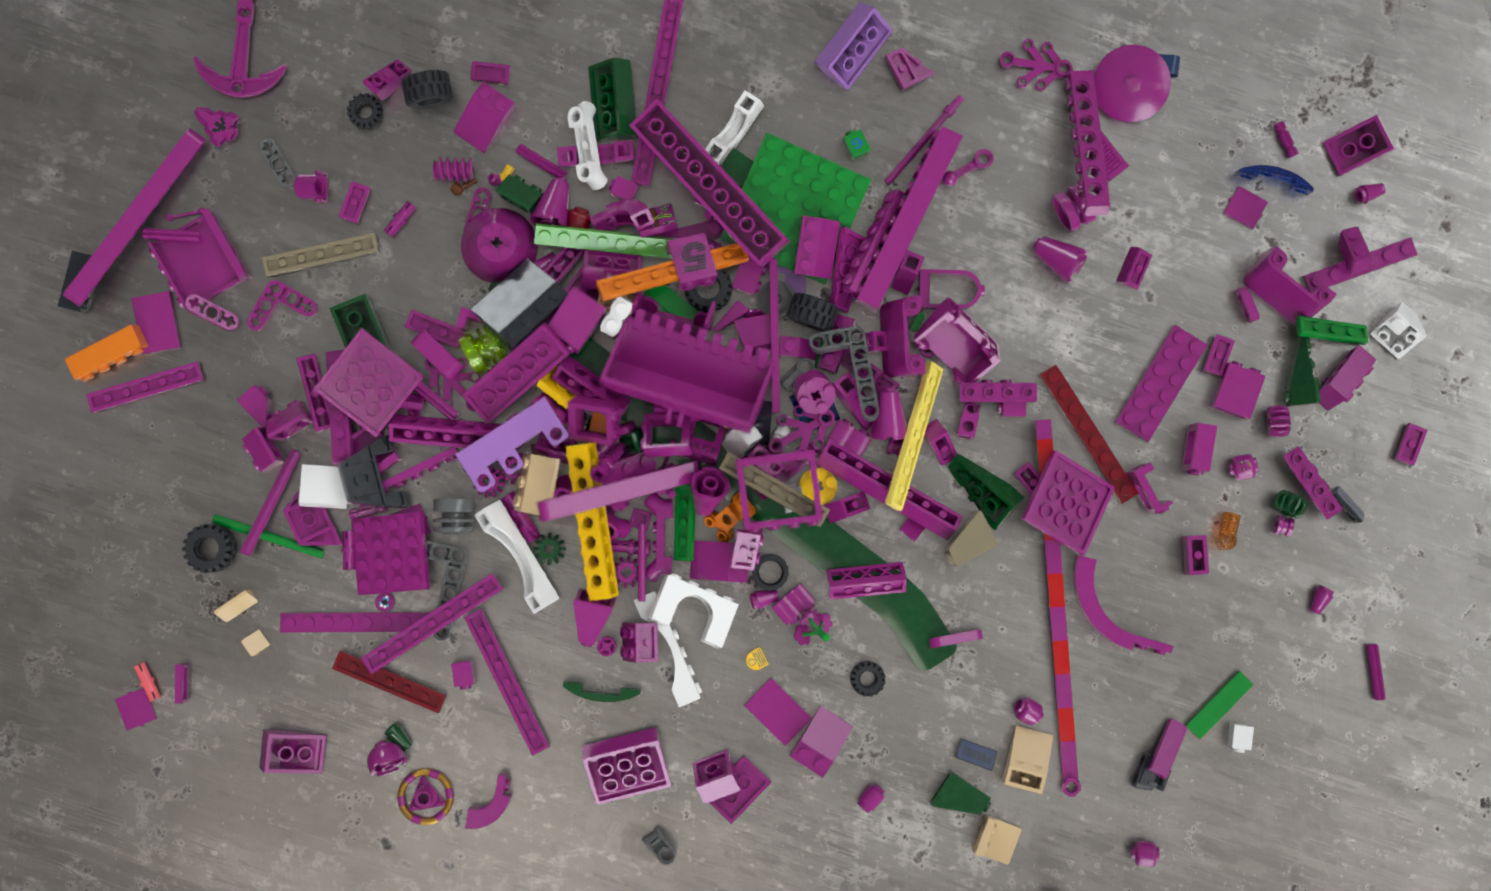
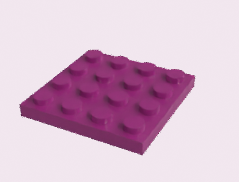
M361 328L314 390L373 436L377 437L424 378V375Z
M1053 450L1021 519L1076 553L1085 555L1115 487L1057 450Z
M423 512L351 519L352 531H354V548L356 549L355 568L358 595L430 589Z

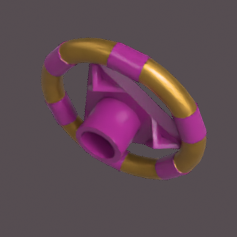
M419 769L411 772L401 782L397 799L401 812L408 820L419 825H432L440 822L450 812L454 795L450 782L443 774L433 769ZM421 776L408 809L405 800L406 788L412 781ZM425 776L438 779L443 784L446 802ZM444 806L439 813L430 818H422L410 812Z

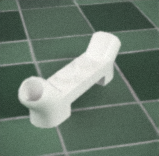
M584 101L579 103L578 107H572L568 112L569 128H574L580 163L575 165L576 172L580 181L587 182L592 190H599L606 185L607 177L600 167L593 124L596 107L591 102Z

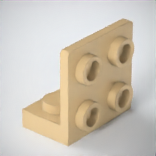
M985 815L972 851L977 856H986L1008 865L1022 829Z

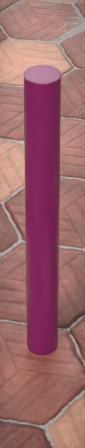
M638 524V602H645L646 524Z

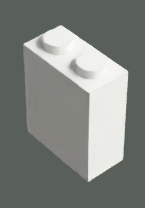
M302 464L299 506L346 509L347 500L338 467Z

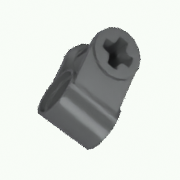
M656 827L655 831L647 838H642L647 848L653 852L662 864L669 865L674 861L676 850L659 827ZM664 850L671 851L672 858H663L662 852Z

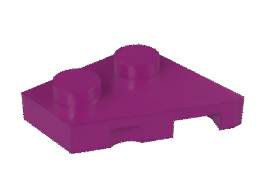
M903 47L884 57L902 91L935 74L932 69L929 70L923 66L919 59L911 56L910 52Z

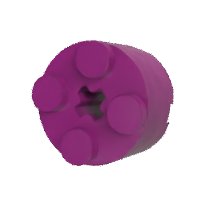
M809 370L799 375L793 384L795 399L800 407L808 413L823 414L827 412L834 402L835 388L827 376L820 371Z

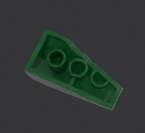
M1296 336L1285 383V391L1283 392V401L1287 407L1321 403L1318 377H1313L1315 362L1309 357L1312 350L1309 337Z
M957 454L948 466L959 485L964 487L969 494L970 502H974L979 511H982L987 523L994 530L1000 527L1025 498L1011 484L960 454Z

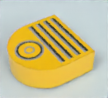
M760 647L749 652L746 657L747 665L753 670H759L769 664Z

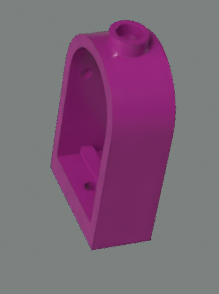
M919 270L918 296L921 295L922 298L921 310H936L940 305L930 304V276H962L968 278L975 287L973 300L968 304H957L963 310L972 307L980 297H984L985 286L981 285L976 275L969 271Z

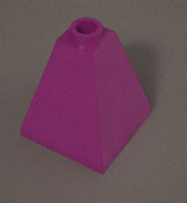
M579 588L573 604L578 642H581L582 646L591 647L595 644L612 612L617 596L611 599L589 601L587 591Z

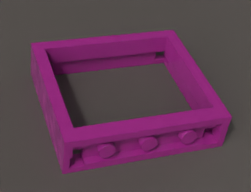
M814 450L736 459L745 530L749 529V533L761 532L760 528L768 527L769 531L779 530L780 525L796 528L800 527L799 523L807 522V526L819 525V521L823 520ZM809 459L816 515L750 523L743 467Z

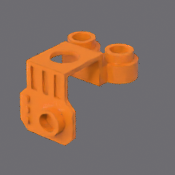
M739 492L731 498L732 503L720 513L713 511L709 516L704 517V523L707 527H717L716 536L720 542H728L734 536L732 528L743 519ZM747 499L750 518L756 511L755 507ZM725 514L731 517L732 522L725 516Z

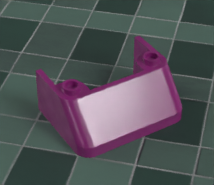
M645 290L637 292L633 302L632 317L635 318L638 309L645 310L644 321L651 322L652 315L656 313L661 316L659 325L666 327L667 321L672 318L676 320L674 330L679 332L682 331L683 325L688 323L692 326L691 336L697 337L699 329L703 328L707 330L705 340L708 341L714 320L716 302L712 301L708 313L698 312L694 320L659 311L658 303L653 298L644 296Z

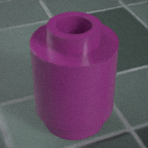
M871 784L859 797L860 800L857 804L867 813L871 810L874 811L885 798L883 795L885 791L879 785L873 786Z

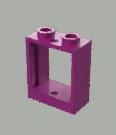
M575 396L568 402L569 438L606 445L614 444L621 436V428H619L621 417L619 402ZM584 409L606 413L607 434L584 430Z
M667 413L645 414L644 422L641 423L644 436L640 440V446L647 457L693 455L694 419L692 416L685 415L682 425L681 443L652 445L653 427L677 426L679 413H673V419L670 424L665 423Z
M1199 422L1189 424L1182 470H1187V474L1199 476L1204 475V472H1210L1218 426Z

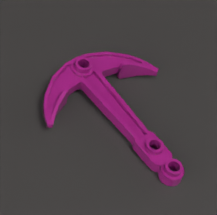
M239 0L237 4V29L230 76L219 75L215 70L204 65L197 56L193 58L202 79L216 91L230 97L248 98L260 95L272 88L287 69V66L283 64L272 71L260 74V78H247L250 32L255 9L254 0ZM249 11V15L244 17V12ZM241 86V91L236 92V87Z

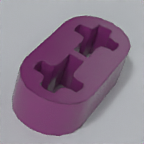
M1246 286L1237 289L1235 294L1246 320L1249 323L1259 320V312L1249 289Z

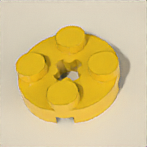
M819 467L817 468L818 482L821 481V486L824 487L822 491L819 490L821 505L830 502L836 495L837 481L831 472ZM808 470L802 475L799 486L802 488L803 495L814 500L811 471Z

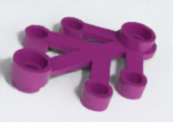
M1031 39L1024 40L1022 49L1029 52L1034 60L1015 58L1014 54L1009 51L1002 53L999 58V63L1003 68H1010L1013 65L1033 69L1025 76H1020L1017 79L1016 85L1021 89L1025 88L1031 80L1044 71H1052V73L1035 83L1036 90L1040 92L1044 91L1047 85L1055 79L1068 78L1070 71H1073L1072 64L1068 60H1061L1050 42L1042 44L1041 52L1046 55L1048 54L1053 63H1048L1044 60ZM1029 42L1031 48L1025 47V43ZM1045 45L1050 47L1049 51L1044 50ZM1008 58L1010 63H1004L1003 59ZM1065 67L1066 72H1061L1059 68ZM1019 80H1025L1026 84L1021 85ZM1042 82L1044 84V88H1040L1038 86V83Z
M460 357V358L457 359L458 361H460V360H464V361H465V365H464V367L462 368V369H465V368L467 367V365H468L467 360H466L465 358H462V357ZM427 358L424 362L426 369L430 371L429 388L437 387L436 394H440V387L437 385L439 373L444 378L443 400H449L451 407L454 406V402L451 399V386L462 396L467 390L458 381L477 383L481 379L479 372L472 371L471 373H457L450 381L436 367H433ZM476 373L478 379L474 381L472 380V375ZM466 401V407L470 411L476 412L472 408V406Z
M797 405L793 409V414L796 417L806 416L815 420L806 423L788 418L785 414L779 415L776 420L779 426L787 425L798 429L781 439L773 438L768 443L769 451L773 454H778L784 449L785 445L801 436L800 447L796 452L800 450L807 451L812 430L819 427L817 438L812 442V447L814 450H821L824 447L823 440L826 429L832 426L835 421L834 413L828 409L823 414H811L802 409V414H797L796 408H801L800 405ZM823 415H826L828 417L827 422H824L822 420ZM784 417L786 419V423H780L779 418ZM816 441L821 442L820 448L815 446ZM773 443L779 445L778 450L772 448Z

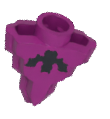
M197 107L194 114L197 120L205 126V133L210 136V142L216 147H220L226 140L231 142L238 133L236 125L240 116L231 111L228 113L221 110L213 112L205 107Z

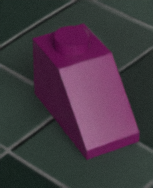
M781 335L779 357L809 358L816 361L817 354L810 348V339ZM814 341L813 345L818 347L819 341Z
M253 385L237 401L262 428L266 429V420L271 418V399L268 397L270 393L262 385L260 387Z
M938 419L927 424L924 437L939 463L943 466L954 459L957 455L948 432Z
M540 432L534 449L550 458L560 459L561 463L569 464L566 458V446L577 445L578 443L576 440L567 438L554 446L550 444L545 434ZM556 435L553 439L559 440L561 436Z
M863 491L824 505V507L830 510L828 513L830 523L871 509L866 494Z

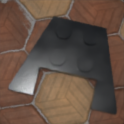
M389 435L382 437L337 465L347 503L401 509L408 507L404 490L385 494L375 456L393 452Z

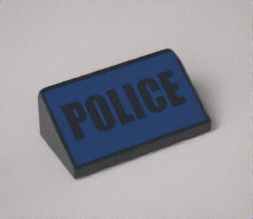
M1340 486L1336 487L1331 493L1342 507V511L1353 523H1361L1365 513Z
M962 738L955 753L956 758L990 771L993 770L997 755L995 750Z

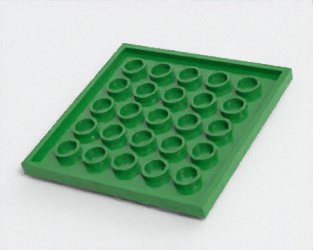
M766 132L742 189L790 240L772 259H776L778 265L793 271L802 216L840 222L834 266L840 227L850 229L872 179ZM724 229L720 239L730 244L737 243ZM803 275L823 285L828 280V278Z

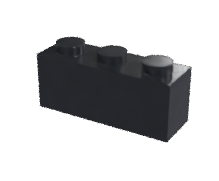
M72 251L58 307L87 314V310L90 309L92 304L91 294L80 307L64 297L63 294L92 255Z

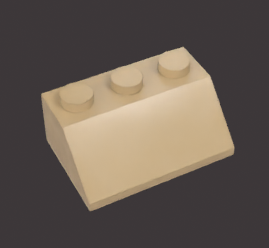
M525 453V456L522 458L521 476L517 480L518 492L513 500L514 510L539 515L536 502L553 498L560 459Z

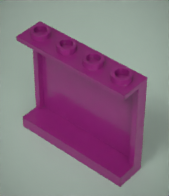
M208 208L201 212L202 216L177 229L199 231L201 233L199 242L157 240L154 243L151 241L147 242L150 246L148 250L151 256L159 262L158 268L160 272L166 275L169 280L167 282L172 292H176L178 296L176 300L181 308H185L184 301L190 295L195 294L209 301L250 278L216 215ZM196 299L189 301V303H191V308L199 306L196 304Z

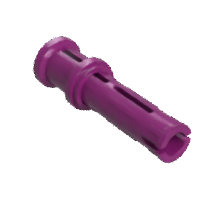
M618 442L608 455L600 459L597 466L592 468L590 476L595 482H604L607 479V475L613 472L614 465L627 451L624 443Z
M629 539V541H611L612 552H624L630 556L638 554V541L634 539ZM650 540L646 541V557L650 555Z

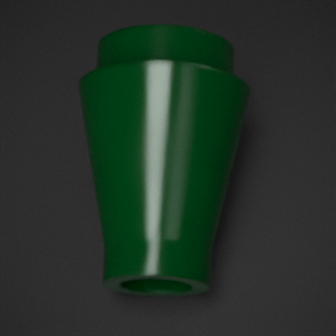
M396 723L392 724L384 733L387 736V740L399 745L403 751H406L413 744L401 725Z

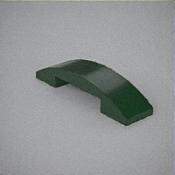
M563 682V687L571 693L597 702L624 701L641 693V689L622 687L620 694L583 691L584 683Z

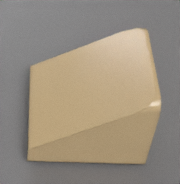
M260 629L241 641L251 657L256 656L271 645Z

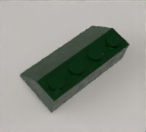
M610 58L588 66L591 102L596 107V112L593 116L596 142L622 140L637 136V133L629 126L636 119L630 60Z

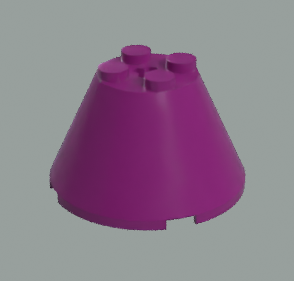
M491 208L477 214L467 224L461 239V252L465 264L479 279L488 283L502 282L527 258L531 262L536 260L538 244H534L535 231L524 216L507 208ZM496 241L503 242L498 248L494 245Z

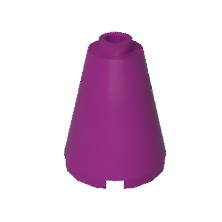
M557 177L551 180L530 214L529 220L533 225L536 226V223L567 227L570 185L566 179Z
M1045 236L1042 239L1038 238L1033 246L1035 249L1034 253L1068 284L1074 280L1071 276L1079 273L1088 257L1086 254L1089 253L1084 248Z
M885 386L883 390L879 391L877 399L879 416L872 422L871 438L886 440V438H893V440L904 439L907 423L899 391L895 390L893 386Z
M704 467L702 470L696 471L692 476L691 490L694 509L700 516H709L729 491V479L723 475L724 472L720 469Z

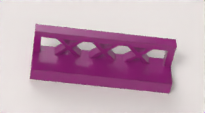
M903 562L826 570L830 600L906 592L907 579ZM891 570H900V574L893 575L889 573ZM875 571L881 573L880 576L876 577L870 574ZM856 573L862 575L860 578L856 579L851 577L852 574ZM839 575L843 577L841 580L832 581V576Z

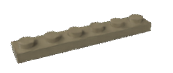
M370 233L262 257L265 275L270 277L379 253L376 234Z
M728 452L719 469L738 480L736 459L741 458ZM755 466L743 467L745 484L802 517L816 515L814 500ZM822 505L821 508L823 520L819 521V525H817L819 527H821L822 523L824 522L826 516L830 511L828 508Z

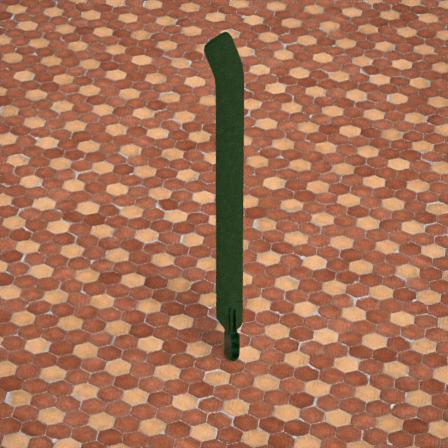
M492 282L488 289L489 293L501 282ZM589 338L578 354L575 352L573 354L570 353L557 366L571 356L601 378L611 353ZM626 395L632 402L620 419L625 423L634 421L636 428L641 427L645 414L654 413V403ZM697 421L694 428V437L714 442L717 433L701 421ZM653 427L654 445L670 444L672 439H675L677 444L681 443L682 427ZM721 445L716 465L712 466L698 461L699 469L702 470L704 467L719 469L728 452ZM680 455L670 456L679 464L695 461ZM725 473L732 490L728 491L724 498L732 503L731 498L738 492L740 493L739 480ZM745 484L747 499L755 507L756 511L751 516L753 520L763 522L802 517L795 512L784 513V507L769 497L763 501L751 487ZM828 517L825 518L821 527L817 525L807 526V522L799 523L800 527L788 528V525H780L779 530L769 531L824 574L829 569L888 564L836 523H830ZM896 569L889 572L893 575L900 574ZM875 571L872 572L870 575L876 577L880 576L881 573ZM858 573L851 575L855 579L862 576ZM839 575L832 576V580L834 581L841 580L843 578ZM907 577L906 592L856 597L889 624L919 670H930L956 652V644L930 648V638L951 634L925 594Z

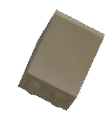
M982 511L973 512L944 548L946 551L944 557L948 564L959 566L999 546Z

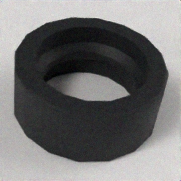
M774 554L761 556L759 564H755L754 571H752L755 583L768 591L777 590L782 587L789 575L786 562ZM766 561H774L781 567V577L775 583H765L759 576L760 566Z

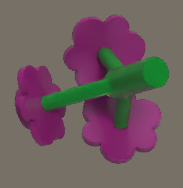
M815 609L812 612L809 610L802 615L801 625L796 626V632L794 633V639L798 641L799 645H808L812 635H818L825 642L830 639L827 633L830 627L833 626V622L830 621L831 616L825 613L822 615ZM811 623V625L814 627V631L808 630V626L806 624Z

